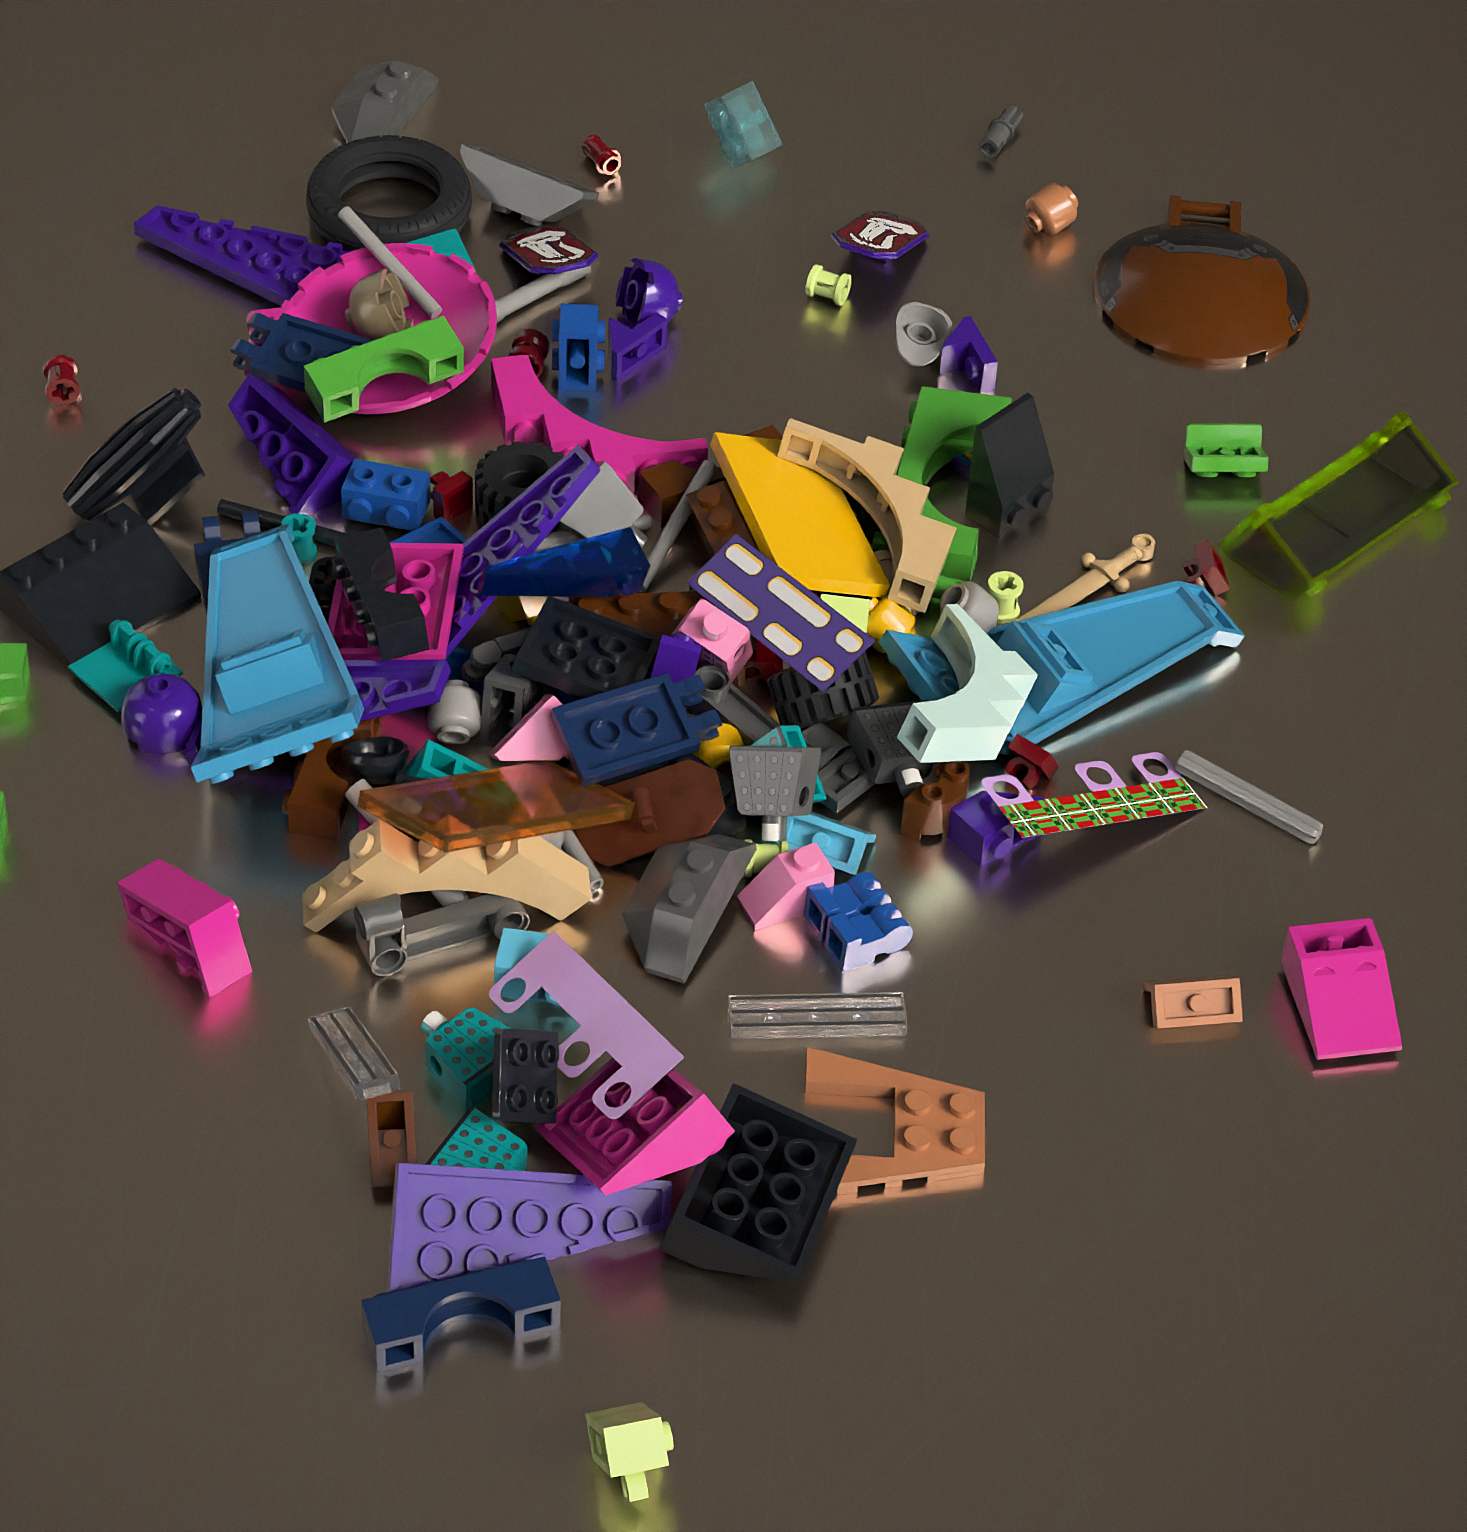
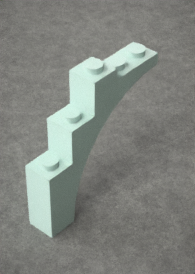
M946 604L931 638L950 662L956 673L960 690L953 695L936 701L913 703L897 738L920 763L995 760L1038 674L1016 651H1003L958 604Z

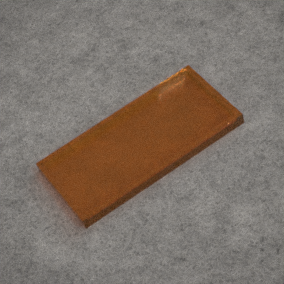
M550 760L360 790L357 807L446 853L633 819L635 802L596 783L582 787L576 773Z

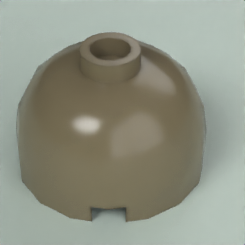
M382 269L362 277L351 290L348 302L349 308L345 310V316L349 327L352 330H357L361 337L377 340L389 333H396L414 326L413 318L406 320L404 308L410 306L406 292L396 274L393 272L387 273L388 269Z

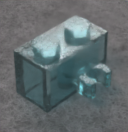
M753 81L704 104L708 113V120L713 130H716L724 154L730 160L733 168L753 161L783 145Z

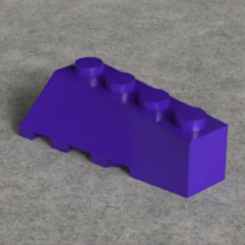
M248 374L229 402L228 407L248 441L253 442L260 453L257 456L262 465L268 468L276 481L274 483L275 487L291 506L289 508L291 514H307L310 516L341 501V488L356 458L279 387Z

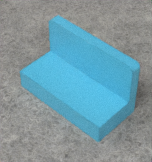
M814 812L804 816H787L788 851L816 842L833 868L850 874L857 873L867 842L874 843L876 835Z

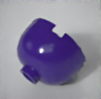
M633 258L631 260L634 263L633 267L625 266L618 283L616 306L622 307L624 318L617 317V321L633 329L638 323L643 322L657 312L667 318L668 324L675 313L679 312L682 305V293L679 291L675 276L663 264Z
M152 674L137 680L125 694L121 706V723L125 739L129 742L130 738L138 743V749L145 753L163 755L184 750L186 748L185 743L189 741L191 733L200 721L202 714V703L199 693L186 679L174 674Z

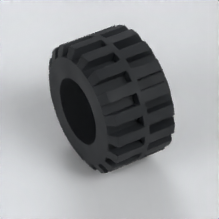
M512 442V445L507 446L503 444L497 446L496 451H488L485 454V459L479 460L475 470V513L479 517L480 524L484 526L564 456L560 452H553V448L549 446H537L538 443L529 442V444ZM556 525V526L551 530V532H555V531H557V528H561V527H559V526Z
M865 651L824 692L793 667L774 673L767 680L781 726L799 725L800 728L815 725L851 714L856 707L871 706L879 699Z

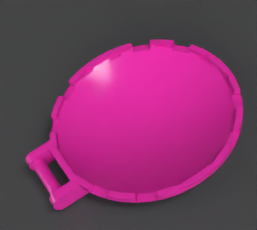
M411 243L384 244L443 308L440 315L436 318L445 316L464 347V372L430 385L422 379L406 373H390L379 376L368 383L359 398V410L352 413L384 414L426 404L456 388L483 362L494 341L497 329V310L493 293L488 283L475 273L474 267L467 261L453 253L449 257L433 251V247ZM367 247L345 253L340 256V262L325 270L319 266L298 283L299 290L290 301L285 300L281 308L249 312L247 323L254 313H261L274 320H278L282 313H286L360 336L357 330H352L349 327L345 316V310L349 308L348 302L351 290L362 277L386 268ZM405 290L410 304L409 307L404 308L406 320L413 318L414 326L426 320H433ZM246 324L247 329L250 331L251 335L255 328L248 327V325ZM249 339V343L259 347L262 346V344L253 342ZM250 369L244 370L246 377L250 374ZM299 391L302 395L310 399L307 393Z

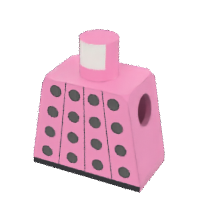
M700 599L689 609L672 633L689 636L695 640V644L702 645L698 665L701 667L705 665L721 667L729 673L731 683L753 654L750 631L704 599Z

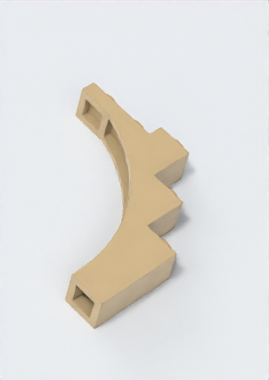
M790 418L785 427L777 457L819 472L847 491L863 506L882 531L892 556L893 582L887 600L925 613L957 528L921 515L930 487L896 476L904 448L868 435L864 444Z
M378 819L365 830L358 832L349 841L350 858L347 861L341 862L336 869L317 883L310 885L302 893L303 925L315 933L345 911L353 909L354 905L394 893L401 895L432 890H461L494 894L512 898L536 907L560 921L591 900L588 867L517 821L503 831L496 833L488 842L484 843L449 820L445 821L435 830L428 832L420 841L416 842L386 822Z

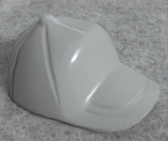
M911 302L903 305L898 312L895 325L898 353L911 366H925L933 362L941 353L944 343L952 333L951 319L943 310L920 302Z

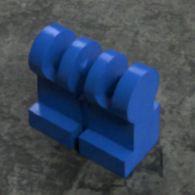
M870 872L857 874L846 883L828 888L824 882L807 887L803 916L820 941H825L824 947L842 973L874 961L875 956L881 953L890 954L901 950L910 942L913 936V929L907 920L901 918L902 915L897 906L891 903V898L887 892L881 889L880 882Z

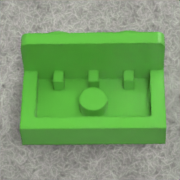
M1188 423L1185 433L1184 460L1192 472H1196V475L1202 477H1216L1219 472H1233L1234 475L1239 477H1253L1256 475V472H1268L1269 457L1261 448L1262 426L1259 423Z

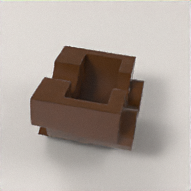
M965 761L941 762L934 770V775L939 781L926 785L920 783L904 800L900 835L919 841L921 840V835L942 833V839L947 838L951 808L965 801L968 795L969 765Z

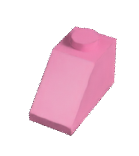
M546 694L488 754L493 759L500 761L560 760L563 756L569 759L551 719L552 708L563 704L554 695Z
M815 842L778 854L737 895L736 902L755 931L802 916L804 914L807 887L824 882L827 888L834 886L835 871Z

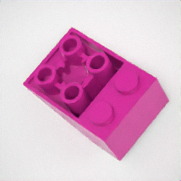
M1372 918L1288 927L1281 964L1316 1059L1401 1050L1402 1042L1385 952Z

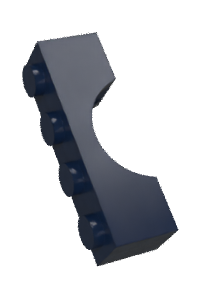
M545 1256L531 1260H517L510 1265L485 1271L475 1270L464 1276L439 1282L429 1281L418 1287L393 1293L383 1292L372 1298L361 1300L362 1329L377 1373L423 1362L425 1350L431 1338L443 1327L457 1321L470 1319L488 1321L506 1330L514 1339L560 1329L561 1299Z

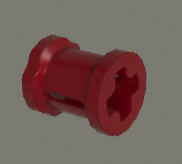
M63 354L48 358L43 366L44 376L48 380L45 386L46 397L49 401L58 405H67L74 402L80 394L79 384L74 378L78 373L77 363L73 358ZM57 365H59L60 368V376L56 372ZM63 384L67 389L66 394L63 393Z

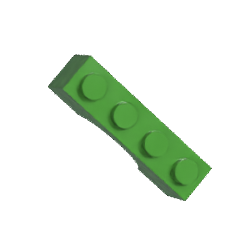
M445 316L426 320L416 326L396 333H389L377 340L353 346L346 351L326 358H319L312 363L304 365L305 391L325 423L358 411L362 390L370 381L379 376L390 373H406L416 376L430 385L463 373L464 347Z

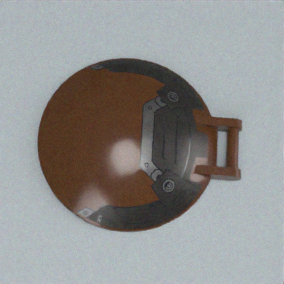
M1170 195L1167 223L1137 230L1110 246L1098 262L1093 283L1094 296L1102 314L1106 313L1114 321L1113 328L1133 343L1140 340L1153 346V353L1197 364L1246 362L1247 356L1261 352L1268 356L1288 345L1289 338L1296 332H1301L1307 321L1310 309V291L1302 272L1278 248L1254 235L1241 231V202L1237 201L1221 204L1181 200V196ZM1180 215L1227 218L1228 225L1180 221Z

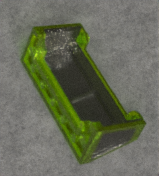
M1402 410L1392 417L1380 431L1370 434L1355 448L1274 502H1265L1253 510L1217 545L1226 557L1293 602L1304 593L1311 598L1328 585V582L1325 580L1327 577L1430 507L1435 512L1452 499L1448 492L1459 484L1460 481L1406 412Z

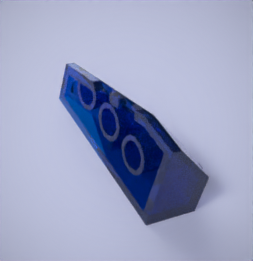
M630 526L485 566L477 590L480 595L493 596L550 595L552 597L606 598L620 593L621 595H630L642 588L651 565Z

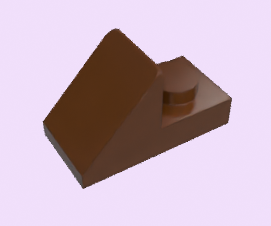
M413 1091L366 1094L371 1187L394 1185L396 1163L417 1164Z

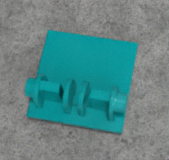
M119 619L113 621L109 626V632L111 633V641L67 666L70 672L117 712L121 711L125 694L137 680L159 673L183 675V671L171 661L167 653L158 651L155 648L154 642L147 639L143 633H137L133 630L130 622Z

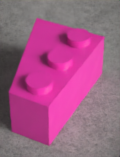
M160 858L117 882L127 918L159 949L165 946L170 947L180 957L176 963L184 973L190 970L195 971L202 979V990L209 997L214 996L252 973L237 921L240 916L239 910L229 896L221 895L211 889L205 882L197 881L187 875L181 868H175Z

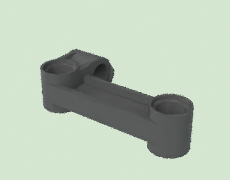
M705 665L695 672V675H700L706 691L701 693L703 698L701 703L689 706L694 715L698 716L704 712L716 710L722 723L730 724L738 730L744 746H751L771 730L781 726L731 683L730 675L726 670L715 665ZM824 722L808 726L802 731L807 747H821L818 771L846 750L852 748L846 740Z
M397 893L363 902L353 907L356 923V940L372 972L377 976L392 975L401 970L407 961L495 935L501 939L503 928L526 930L530 922L521 901L488 893H481L479 897L403 919L400 908L401 897Z

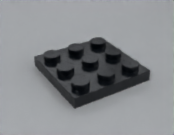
M548 595L515 657L511 671L523 675L531 681L542 682L563 690L570 696L587 698L645 680L657 655L661 638Z

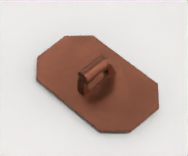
M688 759L591 791L573 819L577 838L589 858L610 867L653 853L661 845L708 835L726 808L717 771Z

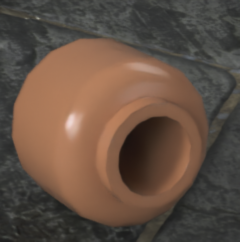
M1048 183L1026 200L1025 210L1027 215H1025V221L1033 232L1038 233L1041 231L1045 235L1055 236L1076 219L1078 200L1067 186Z

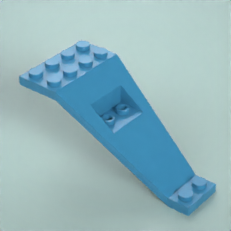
M290 523L214 549L210 555L201 748L191 765L196 782L209 779L210 784L218 783L234 775L233 770L247 765H249L250 770L265 767L274 762L273 756L289 752L290 756L306 753L314 748V742L329 738L331 743L344 740L354 734L353 729L358 728L364 707L293 548L292 543L295 537Z
M1173 581L992 627L986 634L1003 651H1016L1038 674L998 754L1014 756L1008 746L1016 734L1037 744L1205 645H1224L1236 648L1245 635L1204 586L1182 581ZM892 630L885 631L879 640V644L888 654L889 662L899 669L906 678L909 689L917 694L921 700L936 701L953 695L960 690L956 673L950 662L931 637Z

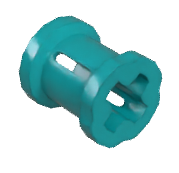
M294 513L282 519L281 523L282 525L290 523L295 537L292 543L301 566L308 565L317 557V547L312 537L315 534V520L307 514Z

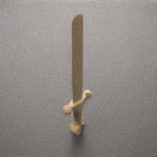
M1148 534L1135 535L1131 546L1110 560H1097L1092 553H1084L1080 561L1084 567H1090V571L1014 620V622L1070 608L1106 583L1113 585L1117 592H1126L1130 586L1129 581L1126 578H1120L1118 573L1137 560L1147 561L1151 559L1154 555V538Z

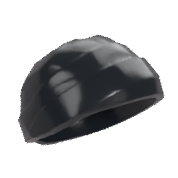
M380 736L345 743L341 751V757L344 760L345 768L357 782L365 779L370 786H382L393 783L396 777L403 773L408 763L410 751L407 744L403 741L389 736Z

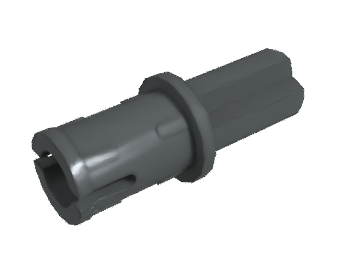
M1009 105L1007 109H1004L999 118L992 120L988 125L987 134L978 143V146H981L979 147V152L983 156L995 158L1003 145L1010 142L1014 137V129L1023 118V112L1018 110L1016 105Z

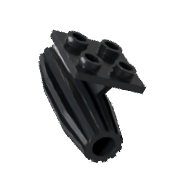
M173 388L130 417L89 456L62 494L67 505L82 519L90 521L131 494L142 518L150 525L157 521L205 476L186 438L201 418L199 410L201 403L199 399L186 388L183 391Z

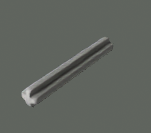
M1185 750L1179 756L1176 770L1182 775L1308 844H1314L1321 836L1323 824L1320 821L1190 750Z

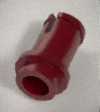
M590 135L583 141L590 150L586 146H581L582 152L595 163V168L599 173L612 175L621 167V156L616 149L609 148L598 135Z

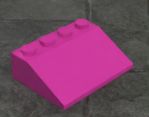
M390 543L398 582L386 588L385 591L400 594L414 593L425 616L430 647L429 650L392 660L446 659L464 551L463 544ZM336 579L328 626L343 660H381L375 647L368 648L362 625H358L356 622L352 602L348 603L346 600L342 580Z
M613 1057L556 1108V1123H540L534 1128L605 1196L699 1164L708 1156L717 1153L724 1146L726 1139L735 1132L707 1096L673 1068L621 1117L609 1119L593 1103L592 1097L594 1092L622 1067ZM625 1082L613 1084L605 1093L604 1100L606 1105L614 1108L626 1103L631 1095L630 1085Z

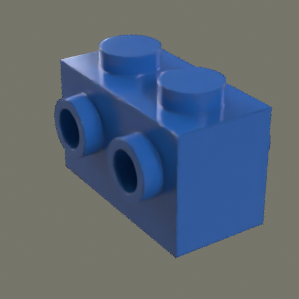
M561 304L560 319H553L552 341L559 342V348H552V370L559 371L558 391L596 392L597 372H604L605 350H597L598 343H605L606 321L598 320L599 305Z
M354 459L341 488L342 518L411 531L419 528L430 503V472Z

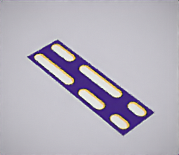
M737 534L687 582L688 585L713 605L745 626L752 636L823 692L875 642L873 638Z

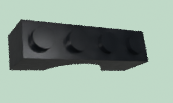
M382 527L335 539L338 555L332 557L333 569L337 580H342V587L347 602H352L356 622L358 625H362L368 648L375 647L382 662L429 650L425 616L414 593L400 594L385 591L386 588L398 581L392 547Z

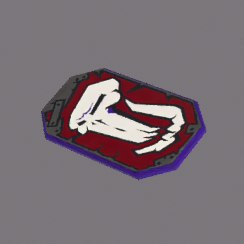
M866 211L831 234V237L841 248L888 263L890 259H897L921 243L930 234L919 221L889 211Z
M540 225L513 231L499 243L500 248L529 272L537 273L539 277L545 274H559L588 267L599 257L595 250L563 226Z

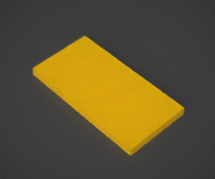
M714 433L710 446L759 551L809 590L879 598L886 596L890 584L840 486L811 468L777 457L782 440Z

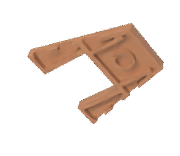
M807 1047L805 1093L894 1098L893 1157L851 1155L836 1191L837 1195L856 1193L859 1186L884 1183L885 1188L902 1186V1180L927 1177V1182L984 1174L985 1092Z

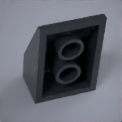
M1028 392L975 427L965 515L1000 538L1011 529L1018 528L1036 512L1047 508L1053 498L1054 470L1034 397Z

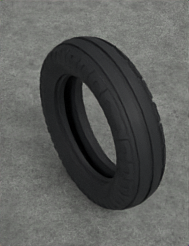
M378 135L345 143L332 150L319 161L308 181L306 204L314 227L328 242L342 244L343 250L349 252L366 247L338 217L339 212L347 206L341 201L340 197L345 191L358 183L384 177L404 178L419 182L429 187L438 195V199L428 208L402 217H375L353 210L383 244L407 243L450 229H457L459 234L468 220L472 205L471 185L459 161L449 152L433 143L407 136L382 135L380 137Z

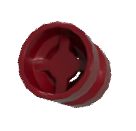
M523 329L515 335L512 349L508 356L529 355L531 365L538 378L542 373L544 361L548 356L550 342L538 330Z

